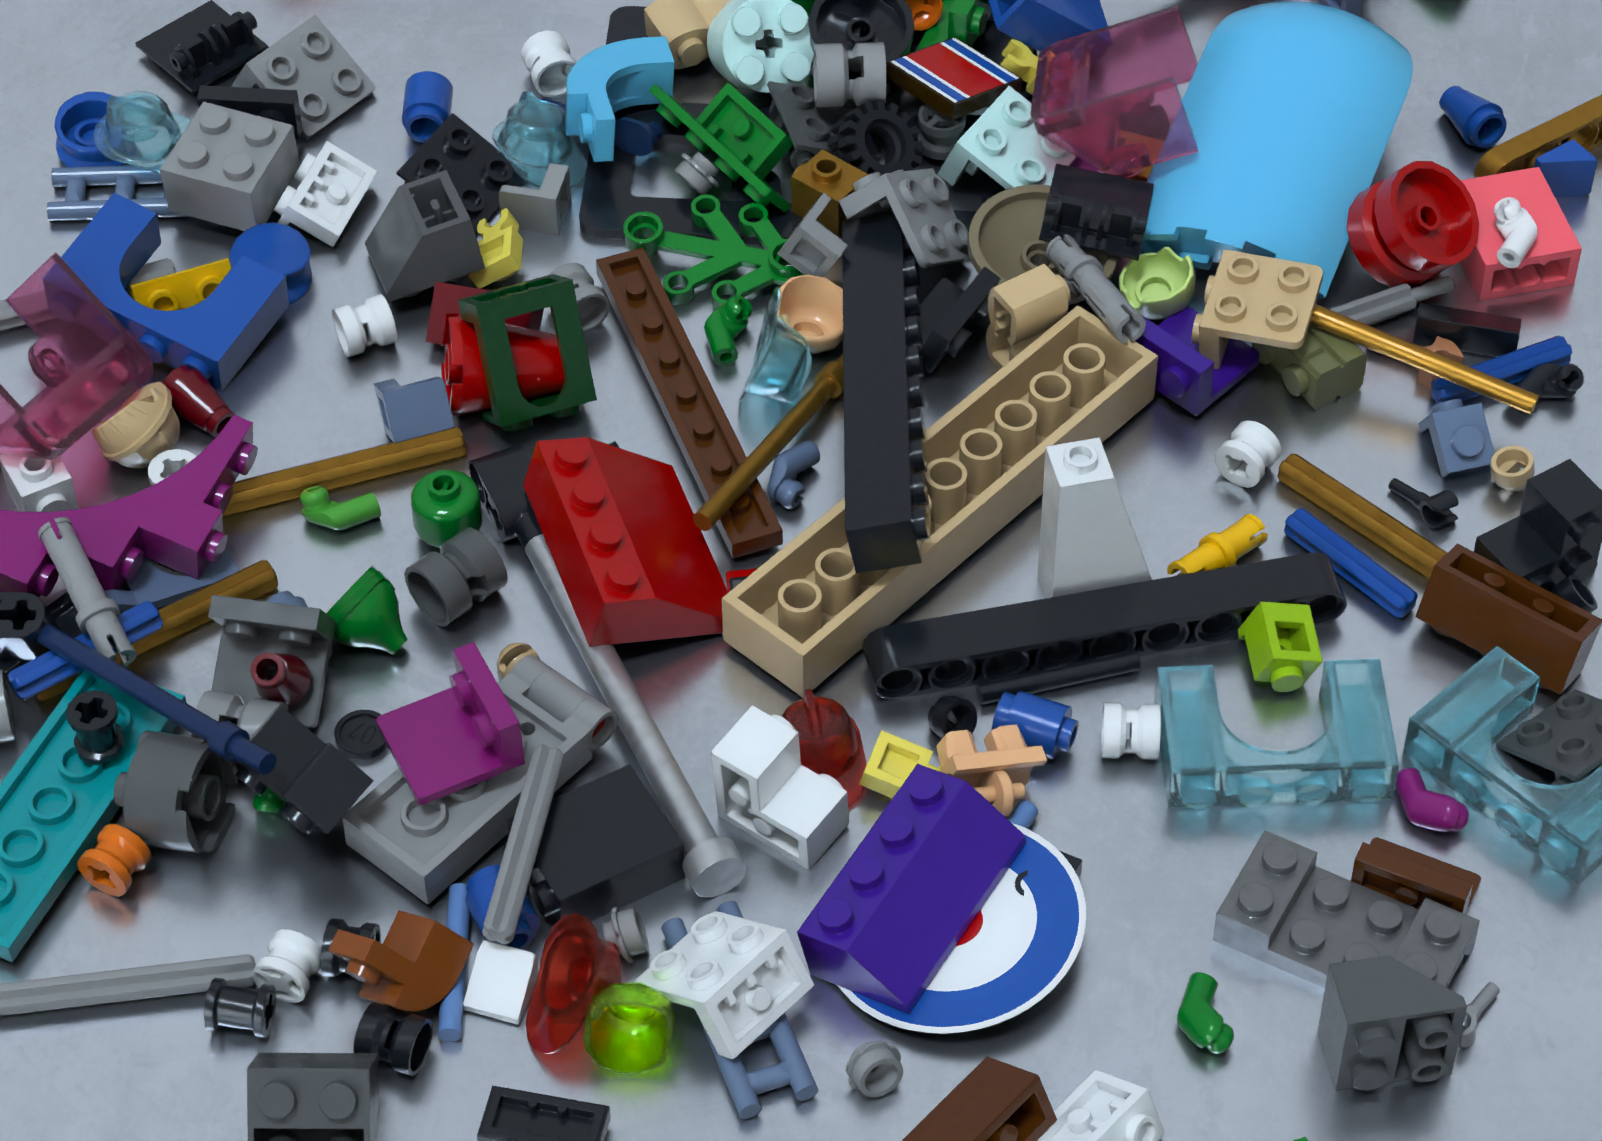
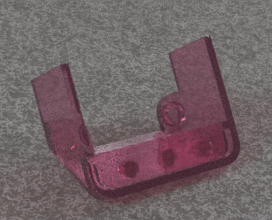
M1177 5L1067 38L1043 49L1038 56L1030 112L1037 134L1103 173L1124 178L1137 175L1144 167L1198 152V146L1177 87L1179 84L1191 81L1198 65L1179 6Z
M57 253L53 254L5 300L40 338L29 348L28 360L34 374L47 387L21 407L0 384V455L48 460L60 457L135 393L153 375V363L145 349Z

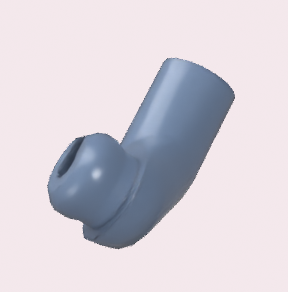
M809 440L803 441L780 453L774 459L767 492L770 500L775 505L781 503L783 507L793 509L802 502L803 498L799 494H803L805 489L801 483L796 481V478L800 472L816 465L820 460L819 449L813 442Z

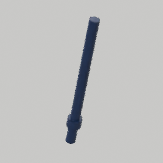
M46 624L37 638L38 643L208 742L209 749L213 753L229 762L239 760L263 775L269 774L274 769L277 762L275 754L252 742L248 732L229 721L221 723L51 624Z

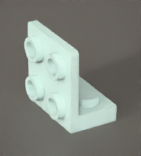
M1008 86L956 142L937 174L952 186L965 172L974 176L979 169L983 170L1006 190L1024 185L1051 186L1056 163L1070 166L1081 154L1084 145L1012 87Z

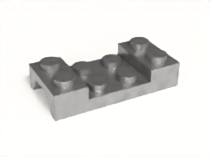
M1264 830L1216 913L1214 941L1322 988H1325L1329 964L1390 956L1447 988L1464 955L1470 956L1475 945L1480 923L1478 919L1428 898L1424 899L1420 909L1414 908L1316 866L1318 852Z

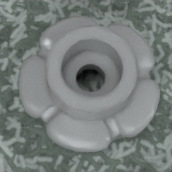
M697 152L692 158L686 153L681 155L684 160L678 165L675 172L693 189L703 195L713 186L715 188L719 187V183L714 177L720 171L700 152Z
M613 907L611 910V920L602 924L607 946L612 956L622 954L628 963L634 962L633 956L649 951L648 939L642 919L636 907L622 911L618 907Z
M873 1041L860 1045L854 1050L846 1065V1073L850 1076L848 1083L853 1089L861 1090L868 1097L875 1098L888 1094L897 1087L903 1076L900 1052L895 1046H888L885 1041Z

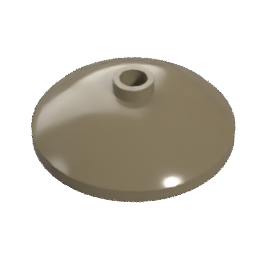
M1024 185L1013 187L995 194L980 206L973 216L968 234V252L978 274L984 267L988 268L1001 278L997 284L999 285L1045 264L1055 275L1058 274L1065 278L1060 270L1046 257V249L1050 242L1039 240L1051 186ZM1082 249L1085 254L1097 258L1104 268L1103 274L1110 280L1116 269L1118 257ZM1070 291L1071 300L1068 303V305L1081 302L1085 299L1082 296L1074 294Z

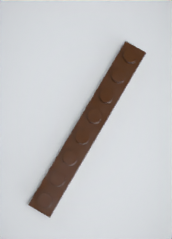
M644 247L597 259L596 269L598 278L706 502L747 457ZM756 478L716 522L732 558L783 544V530Z

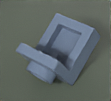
M1462 399L1441 402L1431 407L1432 413L1418 423L1421 434L1430 432L1442 478L1491 467V459L1495 452L1482 403L1463 406Z

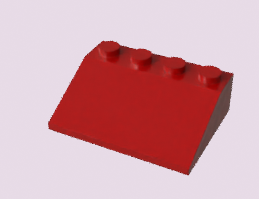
M588 437L537 441L523 487L589 647L723 633L722 598L728 593V590L701 529L693 522L694 513L673 466Z

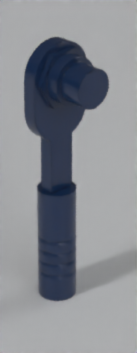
M542 98L537 107L538 115L565 124L566 104ZM623 117L615 121V145L622 151L637 156H645L651 153L657 141L663 136V130L656 122L644 123L629 117Z

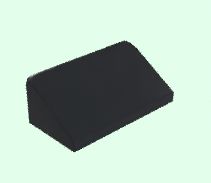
M1420 302L1413 343L1430 346L1439 336L1453 341L1460 351L1498 357L1517 350L1522 319Z

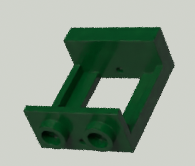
M551 274L458 300L462 320L473 323L475 327L492 410L482 412L483 420L503 427L504 431H517L532 426L534 424L533 418L549 413L554 418L574 415L581 411V404L597 400L572 279ZM550 307L564 372V385L561 392L526 400L518 386L505 319Z

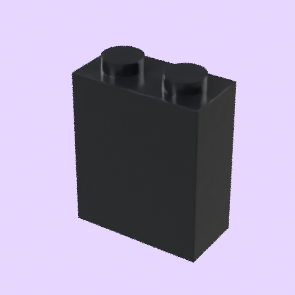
M630 764L552 799L529 882L531 883V896L537 910L544 918L551 915L562 934L611 913L613 907L622 908L685 879V872L682 867L684 844ZM514 816L507 819L509 834Z

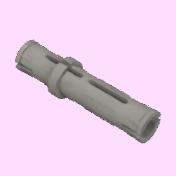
M1064 234V241L1060 236L1051 240L1046 249V257L1064 275L1065 278L1063 279L1066 281L1069 290L1086 300L1087 304L1106 323L1120 342L1127 343L1128 337L1131 342L1141 337L1146 327L1145 319L1129 304L1114 284L1103 274L1104 268L1097 258L1085 254L1075 239L1068 234Z
M66 517L54 519L61 539H57L48 521L38 530V537L43 542L78 612L75 620L83 633L89 634L96 651L117 662L113 648H116L125 667L128 666L137 657V652L131 645L118 620L121 612L116 601L107 598L73 529L71 520Z

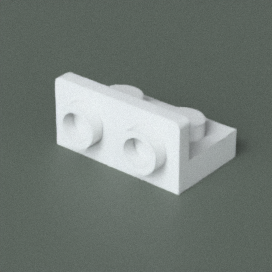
M326 141L317 158L308 153L297 170L294 179L301 182L298 189L296 190L288 185L273 210L282 215L278 223L289 225L291 222L331 247H334L378 171Z
M1095 1070L1054 1110L1057 1121L1037 1141H1159L1164 1135V1128L1148 1089Z

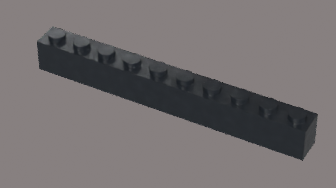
M894 212L842 221V241L848 245L842 253L845 533L856 574L922 563L921 540L930 539L929 523L925 505H929V499L923 473L927 472V459L922 441L926 439V429L921 409L925 407V399L920 378L924 376L922 356L919 346L923 345L918 316H921V304L917 287H920V276L915 256Z

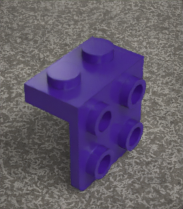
M1186 307V309L1169 316L1158 326L1143 317L1146 321L1145 331L1136 342L1158 355L1155 389L1195 416H1198L1258 365L1259 352L1242 340L1229 338L1220 369H1214V362L1199 353L1198 344H1192V329L1198 312L1190 307Z

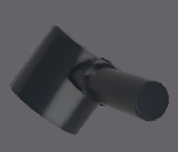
M1393 478L1390 481L1389 490L1418 507L1427 527L1434 529L1458 520V517L1450 510V508L1459 504L1458 498L1452 491L1445 490L1429 497L1424 492L1417 491L1397 478Z

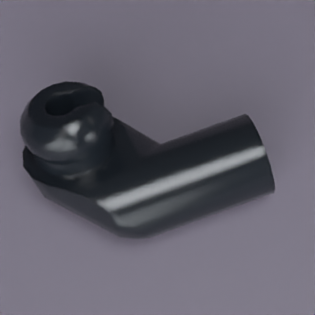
M1541 364L1534 367L1516 386L1539 395V399H1565L1573 396L1582 387L1584 375L1582 370L1574 364ZM1511 407L1516 412L1524 413L1523 411Z

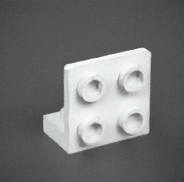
M718 911L699 918L685 937L671 949L657 955L651 961L650 968L635 980L641 993L694 1008L718 1054L730 1059L737 1057L814 986L786 929Z

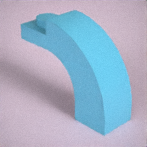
M666 36L633 38L613 42L586 54L572 67L566 86L565 133L566 136L579 135L581 143H588L594 162L613 161L615 112L636 105L661 104L649 92L654 84H657L673 97L675 61Z

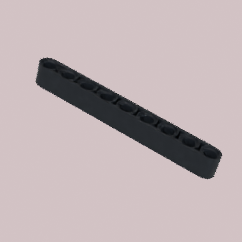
M1319 552L1305 553L889 625L869 633L863 640L862 648L876 694L881 698L889 700L902 699L976 686L977 683L1132 649H1136L1139 657L1237 640L1239 639L1238 628L1260 601L1310 605L1314 626L1329 623L1338 618L1345 611L1347 601L1330 559L1325 554Z

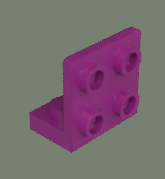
M474 642L453 650L456 673L449 676L451 688L380 715L376 719L378 730L417 803L420 805L427 804L525 764L520 722Z

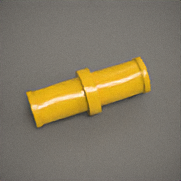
M1245 514L1222 532H1211L1202 537L1197 548L1168 565L1167 573L1173 575L1179 570L1182 571L1176 575L1178 576L1236 566L1239 558L1267 541L1268 535L1265 532L1256 537L1253 536L1265 529V526L1255 515Z

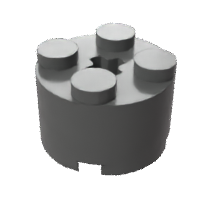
M146 730L139 738L137 750L128 772H121L115 781L114 802L117 806H123L126 828L138 835L147 846L201 854V851L211 852L222 842L233 817L235 804L226 803L228 784L238 786V778L235 776L238 771L237 763L229 762L213 753L209 749L208 742L201 738Z

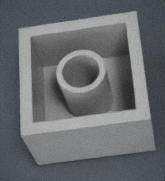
M203 102L160 168L168 210L242 231L258 224L266 223L300 167L293 125Z

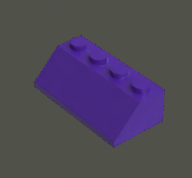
M917 764L797 931L810 975L910 1013L1026 844L1025 835L967 781Z

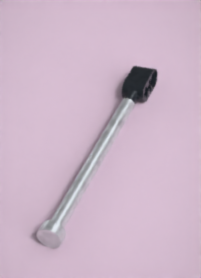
M518 444L470 460V476L479 489L481 504L497 534L503 542L518 537L608 707L617 713L618 725L678 837L684 844L687 855L684 858L682 867L695 893L701 897H716L732 890L742 881L747 871V866L736 845L731 839L716 835L613 644L589 647L523 487L530 464V459L524 448Z

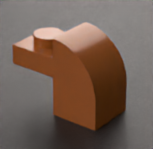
M399 910L383 944L374 939L338 929L328 951L348 962L345 969L347 974L364 982L358 996L400 1010L413 1012L432 1007L450 992L457 982L474 944L435 920Z

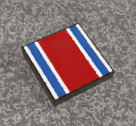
M952 37L886 62V78L951 120L992 105L1008 86L1020 94L1023 81L1021 77L957 37Z

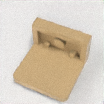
M1224 249L1216 275H1210L1204 295L1205 308L1203 314L1197 313L1192 329V344H1198L1199 353L1214 362V369H1220L1229 338L1293 350L1300 348L1304 343L1321 288L1323 270L1317 265Z

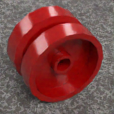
M1414 161L1357 194L1349 207L1347 232L1351 248L1359 263L1376 281L1391 288L1404 283L1413 288L1469 257L1478 241L1479 219L1475 202L1464 183L1449 169L1433 161Z

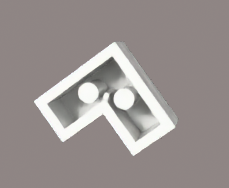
M752 705L711 751L718 816L804 868L810 870L849 824L847 791L833 777L827 774L818 775L801 765L799 733L785 718L779 715L770 716Z

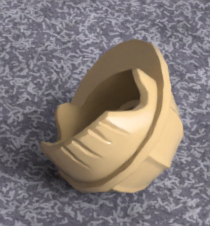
M160 381L154 382L139 389L126 400L115 415L108 420H102L99 426L92 430L95 440L101 447L102 456L107 461H116L129 468H145L149 466L151 460L158 454L173 449L180 434V422L172 406L171 392Z

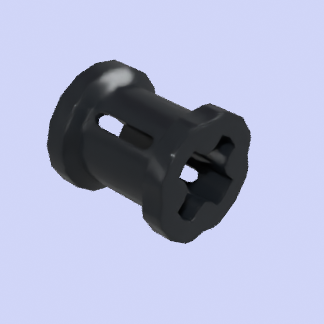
M96 690L83 692L75 696L68 704L66 715L68 724L77 732L74 738V745L80 760L88 764L102 765L117 759L123 753L126 743L121 728L116 724L119 715L116 701L108 693Z
M215 977L212 979L206 994L204 1006L205 1029L217 1032L221 1026L252 1030L254 1035L259 1038L268 1037L273 1025L276 1009L275 987L269 984H263L260 989L234 987L227 985L224 978Z

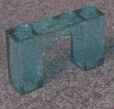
M1496 646L1409 718L1403 753L1410 758L1417 768L1431 773L1452 789L1462 802L1473 805L1493 820L1507 836L1518 839L1538 854L1549 868L1563 873L1578 885L1602 864V765L1580 781L1565 785H1545L1518 776L1501 762L1494 751L1493 745L1533 712L1540 676Z
M1380 659L1324 661L1319 700L1325 732L1310 745L1292 751H1268L1253 747L1240 740L1228 729L1219 709L1213 665L1157 667L1154 704H1160L1161 709L1160 752L1168 808L1188 807L1190 809H1204L1212 806L1245 805L1248 807H1260L1266 804L1302 803L1305 805H1316L1322 802L1359 801L1371 803L1378 800H1392L1399 770V760Z

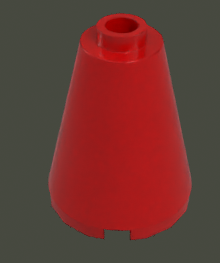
M445 313L441 346H445L444 363H441V378L445 383L452 416H461L491 409L474 324L462 320L461 313ZM505 323L518 386L522 396L528 400L561 392L564 385V372L556 334Z

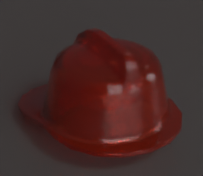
M805 689L802 699L787 707L781 717L790 722L799 733L801 765L818 775L827 774L836 779L844 790L847 791L849 808L861 797L865 789L864 786L859 785L867 765L860 731L854 719L848 715L842 705L833 699L822 696L816 697L812 689Z
M574 913L563 916L552 927L545 940L539 973L528 1006L526 1017L527 1039L534 1050L545 1055L560 1051L572 1041L581 1029L583 1022L592 1021L602 1014L614 1002L622 981V963L618 946L613 942L599 938L597 930L589 918Z

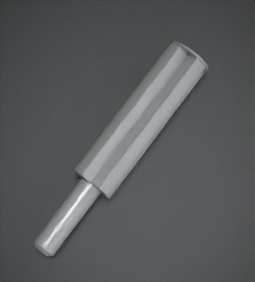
M1446 276L1414 288L1404 283L1331 308L1330 310L1371 326L1412 312V309L1416 308L1417 302L1453 290L1455 281L1452 277Z

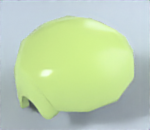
M1168 246L1156 253H1142L1139 255L1138 261L1132 259L1127 261L1118 278L1121 294L1138 313L1148 320L1164 321L1169 316L1186 309L1195 294L1196 277L1190 255H1186L1183 259Z

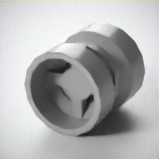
M567 263L559 266L549 274L573 280L583 333L595 329L605 320L610 310V301L601 289L594 285L593 278L583 265Z

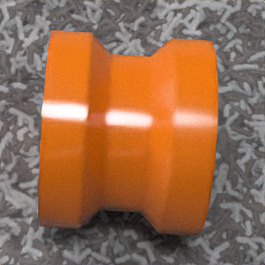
M108 824L99 832L97 846L94 849L86 850L79 858L77 865L83 877L92 886L108 895L119 897L123 896L131 887L132 874L143 870L150 862L152 856L150 849L138 835L123 826Z

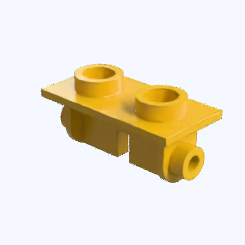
M229 258L130 285L132 291L129 292L130 297L136 302L156 310L175 311L189 308L205 300L217 288L231 270Z

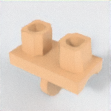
M1017 724L999 726L991 730L983 739L987 749L986 752H977L972 734L968 730L946 733L936 745L941 765L939 772L967 781L1005 817L1010 815L1014 800L1024 799V786L1029 782L1033 767L1044 765L1047 761L1042 745L1027 747Z

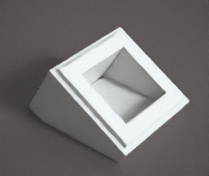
M483 940L476 955L463 1002V1010L519 1025L539 979L537 956L529 951Z

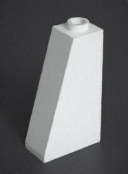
M1100 437L1046 446L1038 561V579L1045 598L1152 580Z

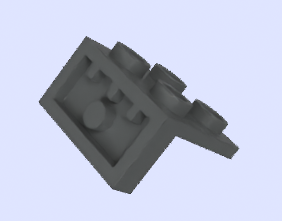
M212 595L208 617L223 626L211 691L239 695L246 705L252 698H261L250 672L254 659L263 653L293 654L303 660L308 667L310 686L304 698L297 704L288 707V711L306 728H315L318 725L336 621L319 608ZM278 670L274 672L271 679H273L277 675Z

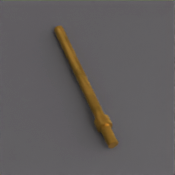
M1315 304L1310 320L1311 325L1530 415L1535 409L1539 399V395Z
M843 354L836 361L828 362L817 373L812 388L693 515V522L699 529L703 531L710 530L830 398H837L844 391Z

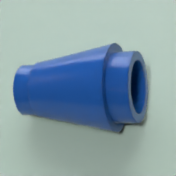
M1452 86L1442 94L1439 101L1440 108L1445 112L1468 145L1487 148L1501 139L1506 130L1507 122L1499 105L1477 96L1460 86Z

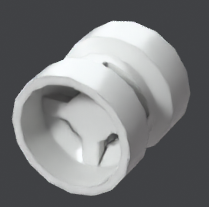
M549 30L538 32L529 37L524 43L521 50L522 60L531 73L532 81L541 95L550 98L566 95L568 75L577 62L570 55V48L562 34Z
M382 294L365 299L363 305L355 308L350 305H344L332 309L334 328L339 343L347 357L363 353L366 346L372 344L385 346L397 342L398 336L395 321L390 307Z
M1103 702L1101 757L1119 759L1124 753L1137 754L1141 760H1158L1161 732L1160 704H1142L1137 709H1126L1121 703ZM1126 723H1130L1129 739H1126Z

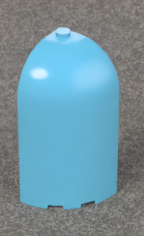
M1295 1L1269 2L1240 9L1224 18L1212 32L1148 177L1147 182L1153 183L1154 187L1140 254L1156 253L1168 246L1183 259L1186 255H1190L1194 267L1208 270L1212 262H1220L1224 249L1317 265L1323 270V281L1317 300L1325 298L1349 240L1347 232L1349 207L1357 194L1370 187L1407 96L1413 73V63L1409 51L1393 36L1375 24L1347 11L1317 3Z

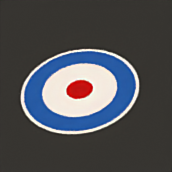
M1012 823L1025 835L1026 844L910 1013L838 986L839 989L852 1003L867 1014L892 1026L910 1031L940 1034L961 1033L996 1025L1019 1015L1042 1000L1059 984L1073 965L1081 948L1087 920L1086 902L1081 883L1073 867L1064 855L1050 842L1031 830ZM1028 870L1027 876L1021 881V888L1024 890V896H1022L1015 889V880L1020 873Z

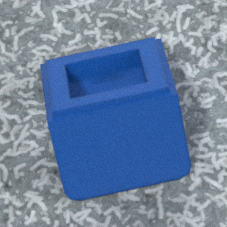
M1573 139L1537 157L1534 167L1540 168L1555 198L1580 197L1591 193L1597 160Z

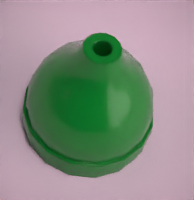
M373 565L345 592L326 614L336 621L333 639L338 643L351 648L377 649L393 655L408 639L403 632L400 621L396 589L382 572L378 571Z

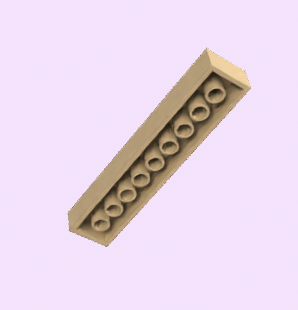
M1077 305L926 430V439L922 441L927 459V472L923 473L929 499V505H925L928 517L930 539L921 540L922 563L856 574L845 533L844 497L722 598L723 641L804 698L862 648L863 640L869 633L890 625L1043 494L1046 446L1099 437L1103 443L1151 402L1155 395L1158 355L1136 341L1131 342L1129 337L1127 343L1120 342L1106 323Z

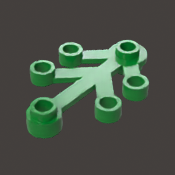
M709 194L697 196L692 201L691 215L693 223L700 228H708L716 240L664 231L661 219L651 212L634 213L626 219L623 225L625 245L629 251L644 247L648 257L655 255L658 251L707 259L685 271H673L666 275L663 280V288L673 305L689 303L694 297L695 288L741 266L755 268V270L734 281L722 280L717 282L711 292L715 310L728 301L720 298L723 295L746 297L773 283L782 286L789 278L804 275L794 266H786L791 264L777 254L787 239H783L769 221L767 209L758 203H750L740 209L739 227L744 235L757 237L764 249L746 246L721 212L720 201L715 196ZM704 209L713 210L707 214L700 213ZM751 218L761 219L760 221L754 223L747 221ZM679 285L686 287L683 290L672 289L673 287Z

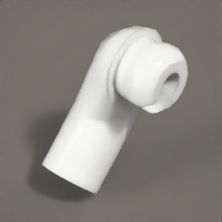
M1507 197L1498 201L1493 209L1494 216L1497 218L1496 226L1505 239L1497 252V258L1505 267L1516 268L1535 242L1538 229L1527 210L1521 208L1519 200Z

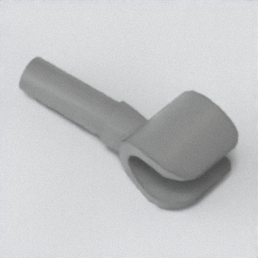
M1489 982L1475 999L1466 1005L1467 1009L1463 1026L1467 1029L1464 1030L1460 1037V1047L1468 1048L1474 1043L1477 1020L1500 992L1496 984Z

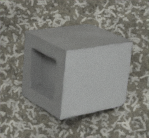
M550 163L540 190L510 185L501 186L499 191L500 214L501 210L507 208L519 223V229L553 235L560 234L572 202L569 166Z
M824 192L777 253L804 275L824 277L848 246L841 238L816 220L832 199Z

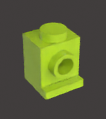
M1260 601L1237 630L1239 639L1246 641L1254 681L1271 682L1273 690L1277 692H1289L1300 688L1323 662L1310 605Z

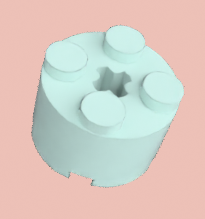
M730 0L725 4L717 17H714L708 29L707 50L711 63L726 80L739 88L770 93L767 86L769 81L791 84L803 80L810 71L814 56L810 45L807 12L802 6L791 0ZM765 36L767 40L766 46L762 47L761 50L756 49V40L763 39Z

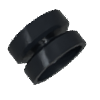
M815 0L808 19L810 45L813 53L814 44L842 43L846 50H852L856 43L884 42L886 62L912 52L914 22L912 10L905 0ZM812 61V63H811L810 71H809V74H810V76H811L812 79H813V61ZM849 71V80L860 77V73ZM887 78L886 97L892 95L899 87Z

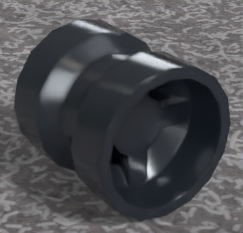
M372 1002L363 1013L354 1040V1053H379V1061L389 1062L393 1070L414 1076L422 1067L431 1045L433 1035L432 1020L415 1014L401 1017L396 1015L393 1007Z

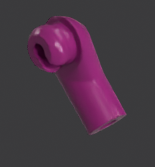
M1406 768L1399 771L1393 777V782L1405 813L1413 825L1439 832H1458L1466 826L1469 818L1467 807L1451 796L1427 791L1418 769Z

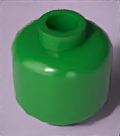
M450 469L429 473L416 482L411 492V509L414 528L420 539L431 546L440 548L442 543L465 528L471 527L478 531L480 530L482 525L480 492L472 478L463 472Z

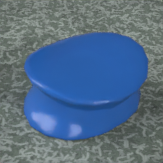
M89 91L73 96L60 106L54 125L57 135L56 151L66 167L123 165L129 160L134 149L135 135L130 126L129 111L120 99L104 92Z
M271 222L253 226L236 238L229 255L231 268L244 255L286 276L289 304L294 303L305 295L312 282L311 250L307 240L299 231L288 225Z

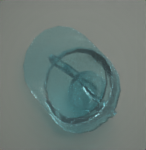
M134 91L123 94L120 97H110L107 103V114L96 125L93 138L97 149L105 157L161 174L160 168L191 120L171 112L167 103L158 95L148 91Z
M523 91L519 102L515 103L507 111L504 122H501L494 128L492 139L495 145L511 163L513 170L524 181L538 188L541 187L550 163L569 166L570 187L579 185L585 178L587 162L571 136H566L564 109L557 104L539 100L531 91Z
M780 287L774 289L768 303L758 338L752 370L738 399L739 403H741L746 393L771 400L792 403L798 398L810 373L812 357L810 347L805 338L777 317L781 293Z

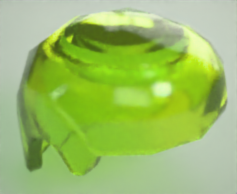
M639 982L614 983L596 995L589 1005L584 1026V1048L596 1065L616 1074H642L660 1067L667 1059L670 1043L674 1036L676 1026L675 1010L671 1006L669 999L658 989Z

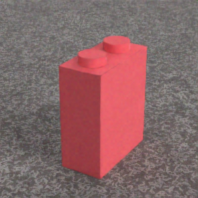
M1539 167L1461 180L1475 202L1479 219L1477 244L1471 254L1460 261L1479 301L1568 286L1575 283L1582 248ZM1507 197L1519 200L1521 208L1527 210L1538 229L1535 242L1516 268L1505 267L1497 258V252L1505 239L1496 226L1497 218L1494 216L1493 209L1498 201Z

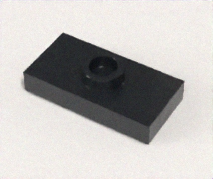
M492 1085L478 1130L477 1141H604L611 1119L610 1106Z

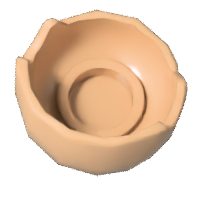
M809 274L789 278L779 288L773 308V324L779 339L783 340L786 346L797 352L818 354L834 350L843 339V289L827 278Z

